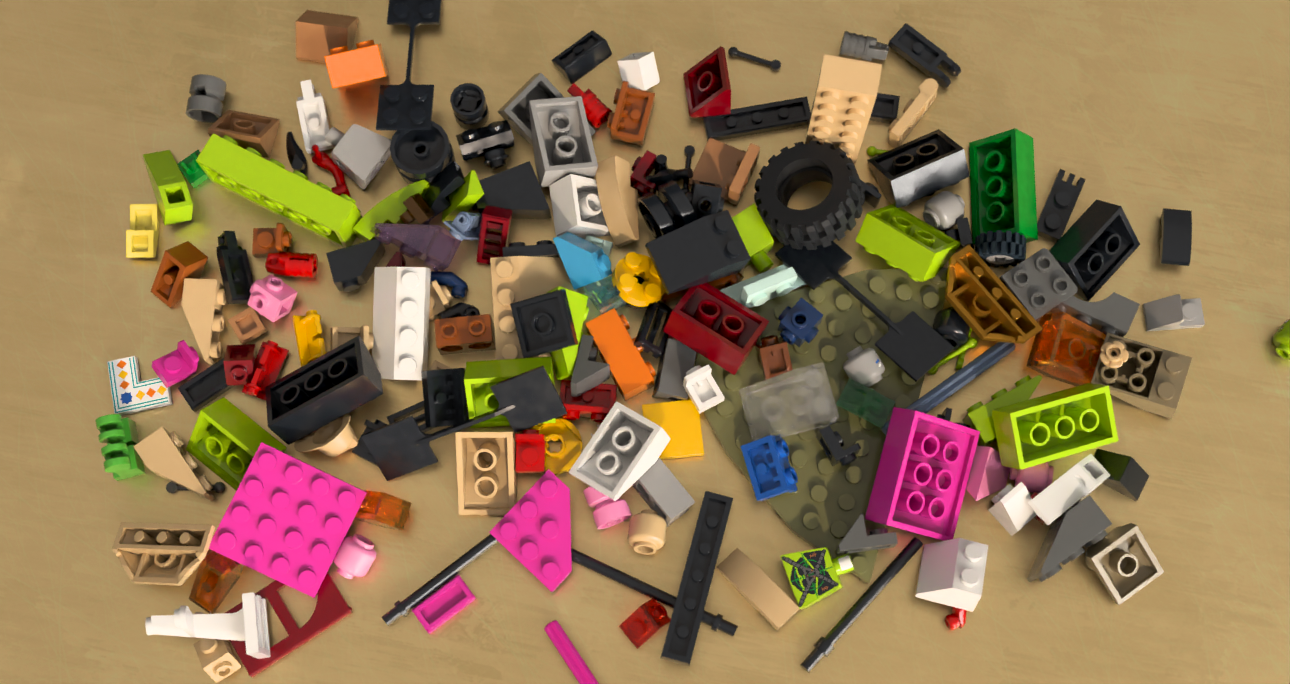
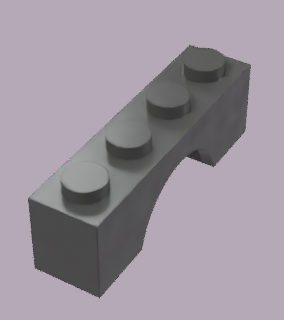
M1115 292L1108 298L1098 302L1083 301L1073 295L1052 309L1051 312L1059 316L1066 315L1074 319L1075 323L1082 327L1094 328L1100 331V334L1105 338L1107 333L1124 337L1140 304Z

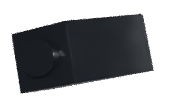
M380 238L326 253L334 284L339 291L351 292L357 290L360 285L367 283L375 267H377L386 252Z

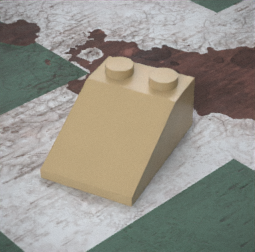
M469 426L455 432L459 515H506L516 504L515 434H518V432L515 433L511 426L470 428Z

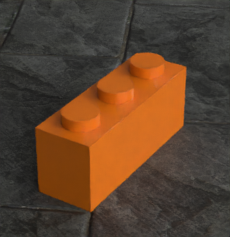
M615 308L585 323L586 332L589 336H593L594 346L598 348V354L603 363L610 365V375L624 401L654 386L653 377L656 376V372L649 361L644 362L641 357L642 347L634 346L636 337L631 339L627 331L630 329V326L623 314L618 315Z

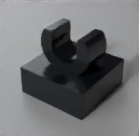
M968 218L957 219L958 229L945 231V234L960 242L962 249L968 245L974 249Z

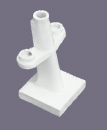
M255 592L242 594L243 608L235 613L203 614L202 612H195L193 614L188 606L181 605L179 609L174 610V615L147 617L145 621L148 635L245 641L247 655L258 659L270 657L266 599H261V596L255 595Z

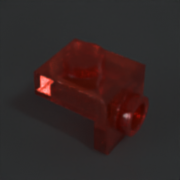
M651 599L641 605L619 627L638 649L661 628L666 626L671 619L667 615L664 606Z

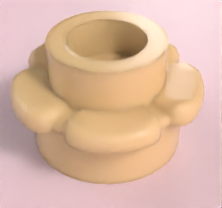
M1114 341L1113 343L1106 342L1100 349V360L1107 367L1118 368L1122 366L1123 362L1128 360L1129 353L1125 350V345L1119 341ZM1116 352L1117 355L1112 356L1111 353Z

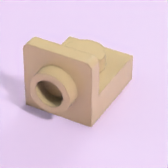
M436 280L431 282L433 287L430 288L429 322L438 318V313L450 308L448 301L452 300L446 286L440 287Z

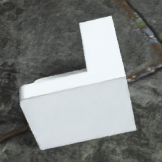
M654 52L631 53L617 61L622 83L623 80L628 81L629 88L645 91L660 82Z

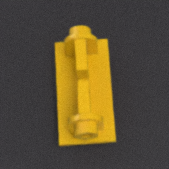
M317 310L307 311L306 316H292L301 367L326 354L324 340L321 338V315L317 314Z

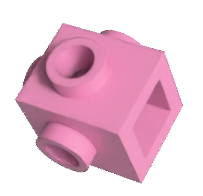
M271 274L261 280H256L252 284L248 305L262 316L275 322L290 313L297 291L284 283L280 278Z

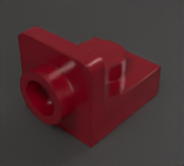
M255 344L227 345L223 361L227 385H246L251 383L255 373Z

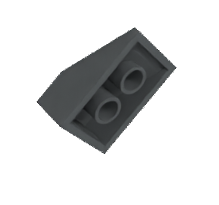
M542 73L533 75L498 113L508 121L509 125L533 146L529 100L564 98V96ZM588 123L589 129H590V134H591V136H592L596 131H595L594 128Z

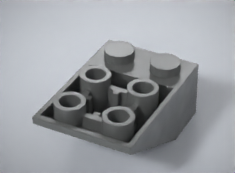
M1090 495L1052 522L1027 578L1029 582L1039 579L1040 582L1047 578L1049 579L1062 569L1059 563L1065 565L1085 552L1082 546L1088 548L1108 535L1105 529L1112 523Z

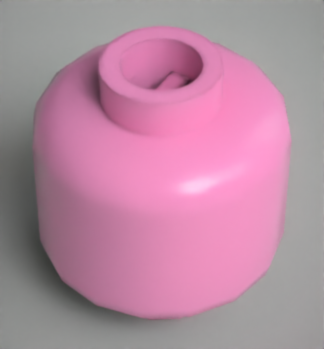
M1049 462L1022 470L1010 468L1009 479L1014 480L1015 486L1022 482L1028 492L1039 494L1052 484L1054 468L1049 465Z
M355 534L353 537H345L333 560L338 567L337 572L348 579H352L354 576H365L377 556L373 548L375 544L359 534Z

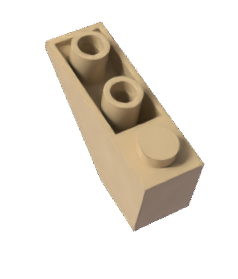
M184 278L181 305L204 360L212 366L216 363L217 358L221 356L222 348L219 342L220 331H223L225 323L222 308L227 303L224 286L218 279Z
M160 427L133 446L146 467L158 476L210 501L215 499L210 492L213 488L211 482L204 474L201 476L195 469L199 466L189 452L187 454L184 453L181 448L184 442L175 431L170 433L164 427Z

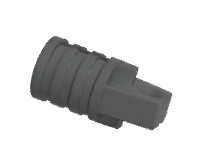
M845 31L839 54L871 61L872 58L886 60L889 45L877 42V38L871 36H863Z

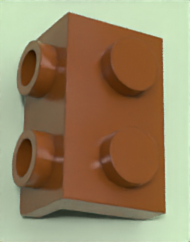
M623 80L621 89L617 88L614 96V104H616L615 113L610 112L607 128L611 129V139L643 145L655 100V93L629 88V82Z

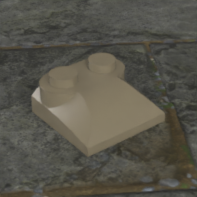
M1133 523L1114 528L1103 539L1092 544L1085 554L1087 566L1096 572L1117 605L1126 601L1164 573L1139 527Z

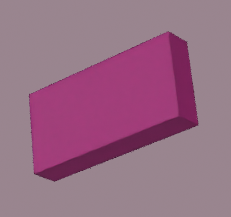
M457 575L413 608L412 612L428 634H431L473 602L476 597L462 578Z

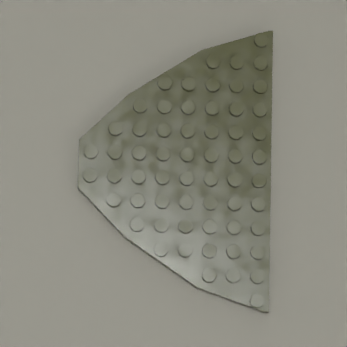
M942 268L935 277L924 282L911 279L908 273L902 269L864 270L843 276V278L882 311L892 322H900L914 311L933 328L935 316L944 306L948 268ZM833 279L823 282L815 290L811 287L795 290L750 309L769 321L757 343L761 342V338L777 335L778 338L781 337V332L778 331L780 324L778 317L787 306L793 308L801 297L823 314L821 323L817 326L819 332L810 343L805 341L800 347L794 343L793 345L787 343L793 369L792 375L766 381L763 376L759 352L755 346L735 375L699 353L694 367L709 365L712 369L711 375L725 399L723 402L704 411L703 414L718 437L726 455L738 466L750 483V476L740 446L769 435L780 436L785 440L789 448V455L787 457L790 467L794 468L798 477V482L796 483L797 491L785 492L765 501L777 512L792 533L815 549L829 548L832 558L844 555H836V548L861 513L864 516L867 535H870L871 530L885 527L884 524L865 519L886 439L881 427L891 419L894 407L906 409L919 399L925 375L915 382L875 346V343L888 332V326L838 281ZM860 345L863 350L873 348L885 366V371L881 374L883 379L866 389H863L862 386H854L843 369V363L848 360L846 354ZM830 425L833 432L837 431L840 434L844 443L843 450L858 443L861 449L856 454L857 459L845 466H842L841 463L832 466L816 438L819 430ZM878 550L849 553L855 569L850 572L859 577L864 583H870Z

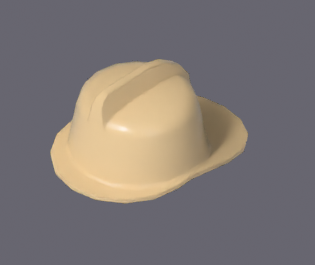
M347 413L328 425L306 435L304 438L295 441L294 447L296 451L302 453L317 449L326 456L335 457L354 448L358 444V439L349 424L351 415Z

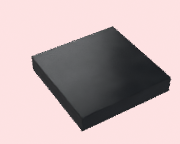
M565 289L510 304L523 358H532L579 345Z

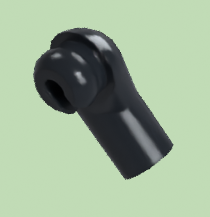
M462 302L438 313L439 319L480 315L478 308Z

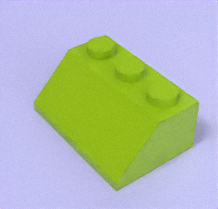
M893 204L868 212L855 240L868 253L879 255L885 259L888 265L902 269L908 273L911 279L919 282L935 277L960 246V242L902 208H896Z
M552 357L466 362L464 384L469 419L498 408L499 403L490 388L493 384L544 365L554 385ZM498 415L472 425L470 428L511 425L504 415ZM556 418L543 422L541 424L556 423Z
M223 397L200 411L186 450L237 491L261 442L284 453L287 447Z

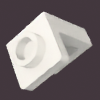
M698 365L686 372L687 376L684 377L683 386L699 414L723 402L725 399L711 375L712 369L709 365L704 367Z

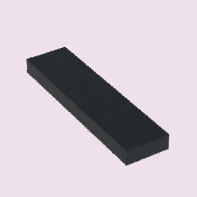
M806 96L731 109V114L703 117V123L708 142L709 138L724 140L805 126L809 123L811 112Z

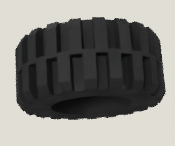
M809 141V144L798 142L794 143L795 146L788 149V147L781 149V153L778 156L773 155L768 160L769 165L767 167H762L759 172L761 179H757L755 183L756 193L754 194L757 210L773 237H777L780 243L784 245L790 244L792 248L799 250L803 246H806L807 250H816L819 245L827 247L832 245L831 241L835 239L841 240L846 236L844 232L847 229L851 231L855 227V218L859 219L863 211L861 205L865 203V195L854 163L842 149H835L833 144L824 142L823 145H820L819 141ZM815 181L832 184L828 196L818 205L804 210L787 207L790 197L799 187Z

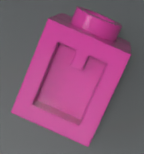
M182 340L178 342L177 350L152 361L151 367L166 388L196 374L199 356L192 346L189 347Z

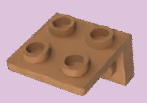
M709 138L693 171V177L689 180V185L692 186L693 180L720 184L722 187L721 197H724L725 201L738 205L759 160L760 147L750 143L747 151H743Z

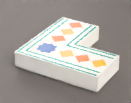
M136 356L107 362L114 414L123 416L173 404L170 387L166 388L159 377L141 381L138 358Z

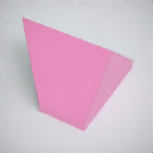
M986 446L976 447L966 490L976 501L1006 487L1010 467L1001 465L998 451Z

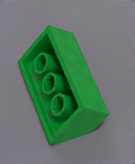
M1015 128L970 142L973 244L975 245V238L980 233L987 234V231L997 232V230H1002V232L1011 231L1012 234L1017 232L1019 235H1024L1026 243L1038 240L1033 138Z

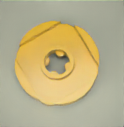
M635 252L627 253L617 263L612 273L613 286L615 287L616 285L620 291L619 296L631 305L646 307L650 303L660 301L665 293L664 286L651 258ZM634 276H639L643 278L645 281L642 284L637 283L638 279Z
M561 418L556 419V423L533 426V430H538L539 434H544L546 438L545 473L549 469L554 475L558 476L570 471L583 451L581 435L578 429L568 420ZM550 440L562 442L560 444L561 450L558 453L555 451L550 453L548 451L550 448L548 442Z

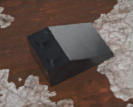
M728 210L704 216L645 245L667 295L740 273L751 259Z

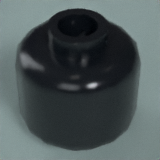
M949 307L936 314L933 329L947 340L954 349H957L968 341L970 326L953 307Z

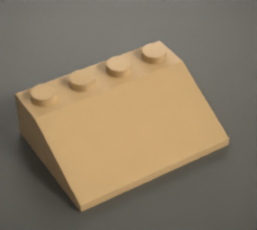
M508 256L490 258L496 360L523 358L510 304L546 294L557 286L577 292V289H573L561 257ZM546 353L535 357H551V354Z

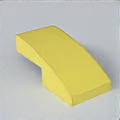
M130 204V230H126L127 258H155L160 228L158 204Z

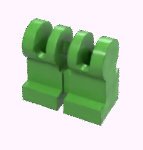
M110 414L97 418L95 420L96 427L101 433L98 435L99 442L107 443V446L101 448L102 456L106 460L103 463L105 472L113 473V477L117 481L144 474L143 460L133 447L139 443L135 421L128 417L122 419L120 414Z

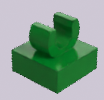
M196 150L177 164L193 188L209 178L196 162L200 154L199 150Z

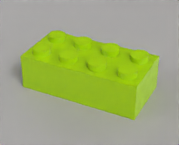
M1087 383L992 410L1001 465L1018 470L1118 441L1109 385Z

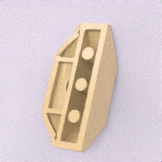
M121 522L112 550L118 556L131 581L135 584L182 586L206 557L215 526L207 524Z

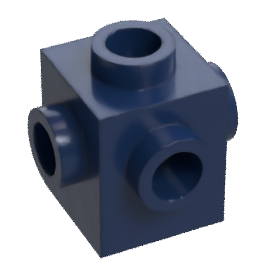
M801 297L793 308L787 306L778 317L780 320L778 331L781 332L780 336L791 345L794 343L798 347L805 341L810 343L819 332L817 326L821 323L823 314Z

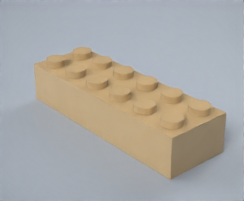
M824 54L805 144H809V141H819L820 145H823L824 142L833 144L835 149H842L847 157L851 158L853 163H856L877 97L882 64Z

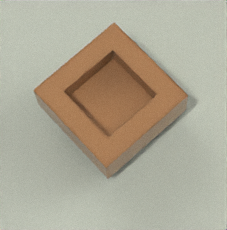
M252 307L228 319L242 345L268 332L256 310Z

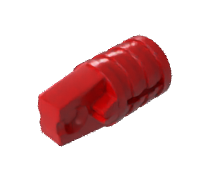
M573 83L567 89L572 97L582 96L586 117L595 128L601 127L608 121L612 110L607 108L589 88L584 93Z
M268 253L265 268L268 273L289 277L315 278L318 269L317 254Z

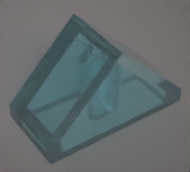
M612 275L583 288L597 310L602 314L613 308L618 310L627 303L619 296L620 291L616 285L615 287L613 286Z

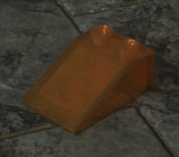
M1065 312L1043 315L1039 321V325L1043 329L1035 335L1026 366L1049 378L1073 386L1091 383L1106 334Z

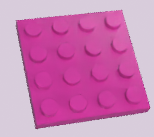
M261 442L211 540L209 549L315 598L367 492Z

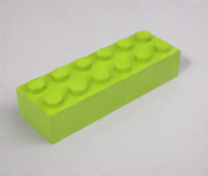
M214 133L212 134L196 159V162L212 182L344 248L352 246L357 238L353 227L362 218L361 211L355 205L356 201L345 194L338 196L332 193V189L321 182L314 184L308 181L309 178L297 170H294L292 173L284 169L285 166L275 159L271 158L268 161L262 158V155L251 147L244 149L238 146V142L229 136L224 135L222 138Z

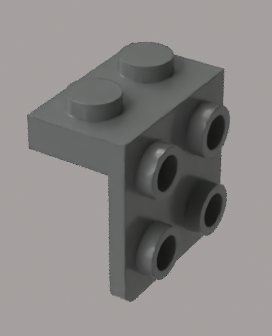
M1045 248L1039 250L999 278L1037 322L1043 315L1075 295L1078 290L1075 283L1054 256Z

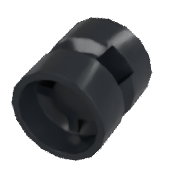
M464 83L456 87L451 94L450 102L457 123L466 130L481 128L489 118V110L483 90L473 83Z

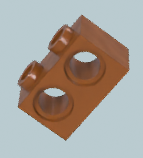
M490 314L434 319L436 347L441 355L496 350L494 323Z

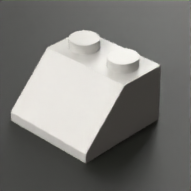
M569 174L549 185L556 236L567 232L586 239L587 235L593 237L610 235L602 212L596 179Z
M963 538L925 544L922 551L915 597L973 612L982 596L988 545Z

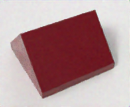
M720 46L684 73L689 116L693 118L731 114V86L725 49Z

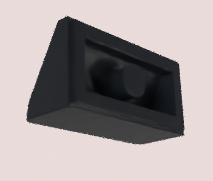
M592 30L553 58L552 62L570 83H574L610 57L612 52L607 41Z

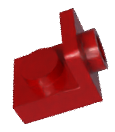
M533 429L522 430V434H515L516 473H545L546 438L544 434H539L538 430Z

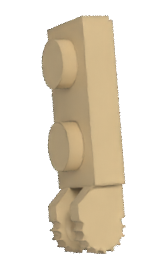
M925 79L919 86V94L916 99H910L903 110L904 114L900 119L896 118L891 123L888 129L890 133L889 145L894 148L900 146L927 112V109L931 106L937 95L938 83L935 79Z

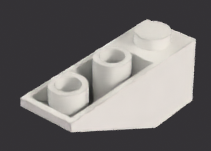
M1089 454L1029 501L1028 504L1034 509L1037 516L1049 525L1089 495L1111 475L1092 454Z

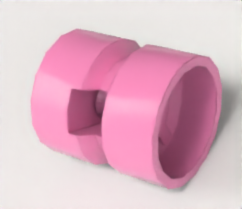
M591 486L583 491L588 506L596 508L593 512V519L597 529H605L617 525L632 516L628 503L625 500L618 498L614 501Z

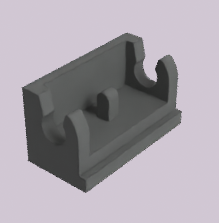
M670 338L666 340L659 360L652 397L670 401L688 399V393L683 386L684 377L687 376L686 372L694 367L696 351L678 340Z

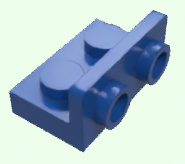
M769 435L740 446L757 501H763L785 492L797 491L796 483L798 482V477L794 468L790 467L787 457L789 455L788 445L780 436Z

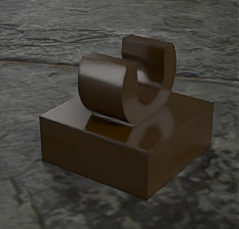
M417 193L403 202L408 210L399 217L405 225L412 223L415 219L419 224H422L432 218L435 213L420 193Z

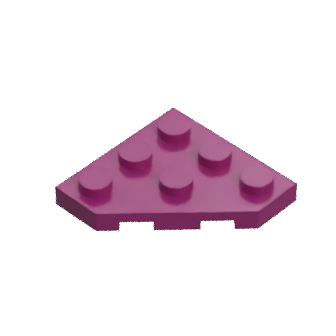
M548 469L489 533L551 592L572 572L570 489Z

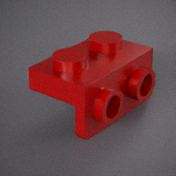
M561 380L559 396L567 410V414L563 415L562 418L566 420H579V417L591 418L590 421L602 423L616 403L617 385L601 383L578 397H572L571 381Z

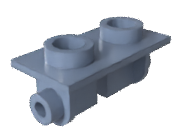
M460 212L453 221H444L443 223L450 228L449 233L458 240H479L482 213Z

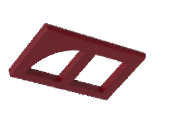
M327 572L318 590V599L314 613L301 628L278 592L287 585L275 580L255 593V595H260L261 599H268L289 636L270 648V657L261 659L246 654L245 641L229 640L249 676H256L352 613V608L349 607L329 572ZM243 602L226 613L238 612L243 608Z

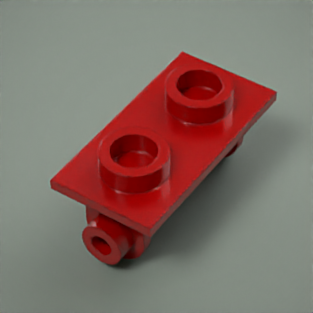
M263 341L255 359L254 376L251 383L244 385L242 393L266 401L265 387L277 381L289 350L279 347L273 341Z

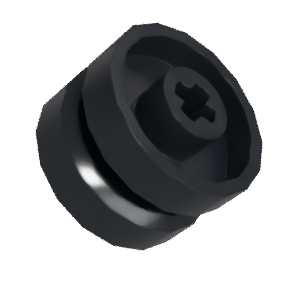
M433 121L431 122V130H397L392 136L390 144L391 158L404 181L409 184L424 179L430 186L434 179L451 162L455 161L454 151L447 134L440 125Z
M673 180L658 186V196L653 192H647L637 198V204L642 217L655 239L698 220L688 198Z

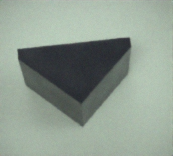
M1097 449L1093 456L1111 475L1102 484L1137 501L1149 475L1131 456Z

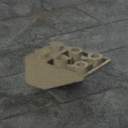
M1107 333L1104 343L1121 342L1125 345V350L1128 351L1129 357L1118 368L1107 367L1101 362L1099 357L1091 383L1109 385L1111 395L1144 411L1172 419L1192 357ZM1116 352L1111 353L1112 356L1117 355Z

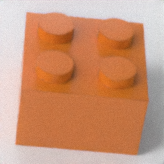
M374 40L356 43L357 49L350 51L348 46L330 49V55L324 56L332 88L389 75L381 43L375 45Z

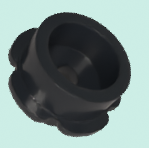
M504 148L494 149L483 154L485 158L484 165H490L491 169L505 166V160L509 158Z

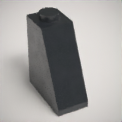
M530 161L479 180L484 195L472 206L473 211L478 209L479 213H483L485 207L490 205L512 210V219L551 218L550 208Z

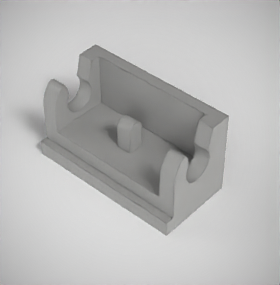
M660 458L632 485L649 507L665 519L667 527L686 513L689 507L695 503L694 499Z

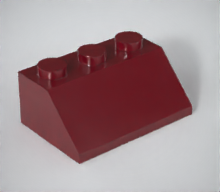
M704 283L689 288L672 310L663 331L735 375L749 356L769 321L710 284Z

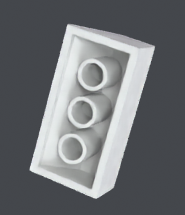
M375 267L374 342L372 359L381 374V379L422 381L421 371H428L430 268Z

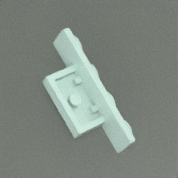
M783 264L719 291L745 307L751 308L760 306L775 297L784 296L792 290L806 285V283L797 276L793 267L788 268Z

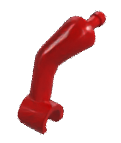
M313 145L312 150L315 154L312 157V162L331 172L335 179L336 186L331 188L332 192L338 196L345 194L351 197L343 171L334 164L330 156L325 152L319 151L318 145Z

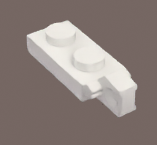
M311 79L301 81L303 96L297 97L298 101H296L306 152L308 154L314 153L312 150L313 145H318L319 151L333 149L334 146L325 141L330 125L324 98L321 92L315 93Z

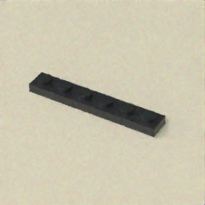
M705 491L661 659L686 666L690 665L733 501L731 497Z

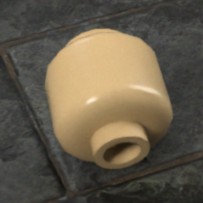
M650 509L642 510L641 513L632 516L629 523L628 542L634 547L636 552L650 555L663 547L667 528L665 519L659 516L656 511Z

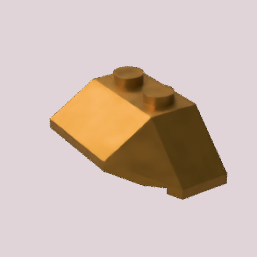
M970 245L949 258L944 298L981 340L1024 344L1043 329Z

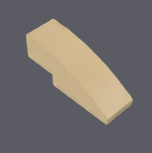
M614 155L598 162L596 182L602 212L615 246L621 247L639 240L638 190L630 187V162Z
M738 548L716 567L755 610H758L776 630L782 627L800 609L772 579Z

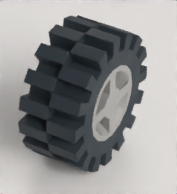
M987 231V234L980 233V235L976 236L975 252L989 267L991 265L999 268V266L1007 268L1009 265L1014 267L1026 260V238L1017 232L1012 234L1011 231Z

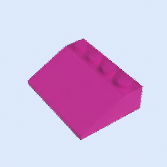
M894 407L865 519L943 541L953 539L980 431L916 410Z

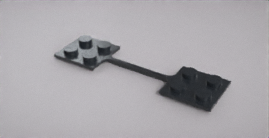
M389 0L387 25H408L410 27L408 60L404 83L400 85H380L376 130H431L434 85H415L411 83L415 29L419 25L440 24L442 0Z
M831 241L832 245L827 247L819 245L816 250H807L806 246H803L801 250L794 249L789 244L783 246L775 253V256L788 268L793 267L797 276L813 290L826 280L834 279L888 326V332L875 343V346L915 382L954 349L947 340L914 311L900 322H892L882 311L838 274V270L848 263L852 257L834 241Z
M544 365L491 385L490 388L499 406L497 409L432 434L422 432L412 415L362 434L361 438L384 477L389 481L437 463L438 459L429 445L430 441L490 418L504 415L514 432L517 433L565 415L567 410Z

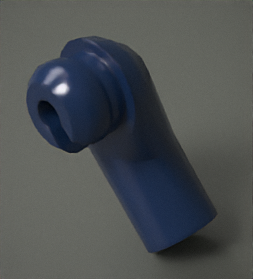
M431 271V285V282L436 280L439 285L451 287V295L454 298H465L468 285L464 280L453 272Z

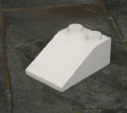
M616 401L569 473L616 501L657 461L671 438L661 426Z

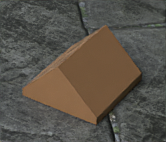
M306 10L296 20V58L326 63L324 56L330 55V49L348 46V50H352L359 21L358 17Z
M228 110L208 128V134L210 137L213 133L222 138L224 135L229 136L238 142V146L244 149L251 147L262 155L261 157L270 158L279 127V119Z

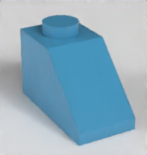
M570 232L553 238L574 290L612 274L611 261L604 254L601 247Z

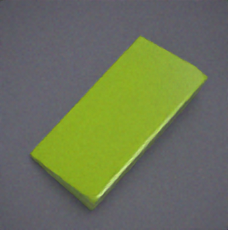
M471 170L464 177V184L448 195L451 205L443 210L442 222L453 221L460 212H467L484 195L475 170Z

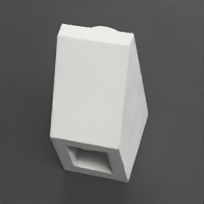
M1022 482L1015 487L1008 484L991 499L994 505L988 509L1011 536L1037 515L1028 504L1032 498Z

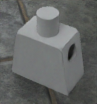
M353 124L345 134L332 127L325 136V141L335 146L332 151V161L363 190H365L391 155V139L357 124Z

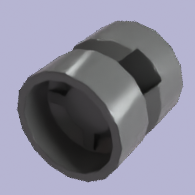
M199 74L193 76L189 91L191 97L188 98L186 115L196 121L215 123L222 116L223 104L221 101L225 98L226 82L211 75Z

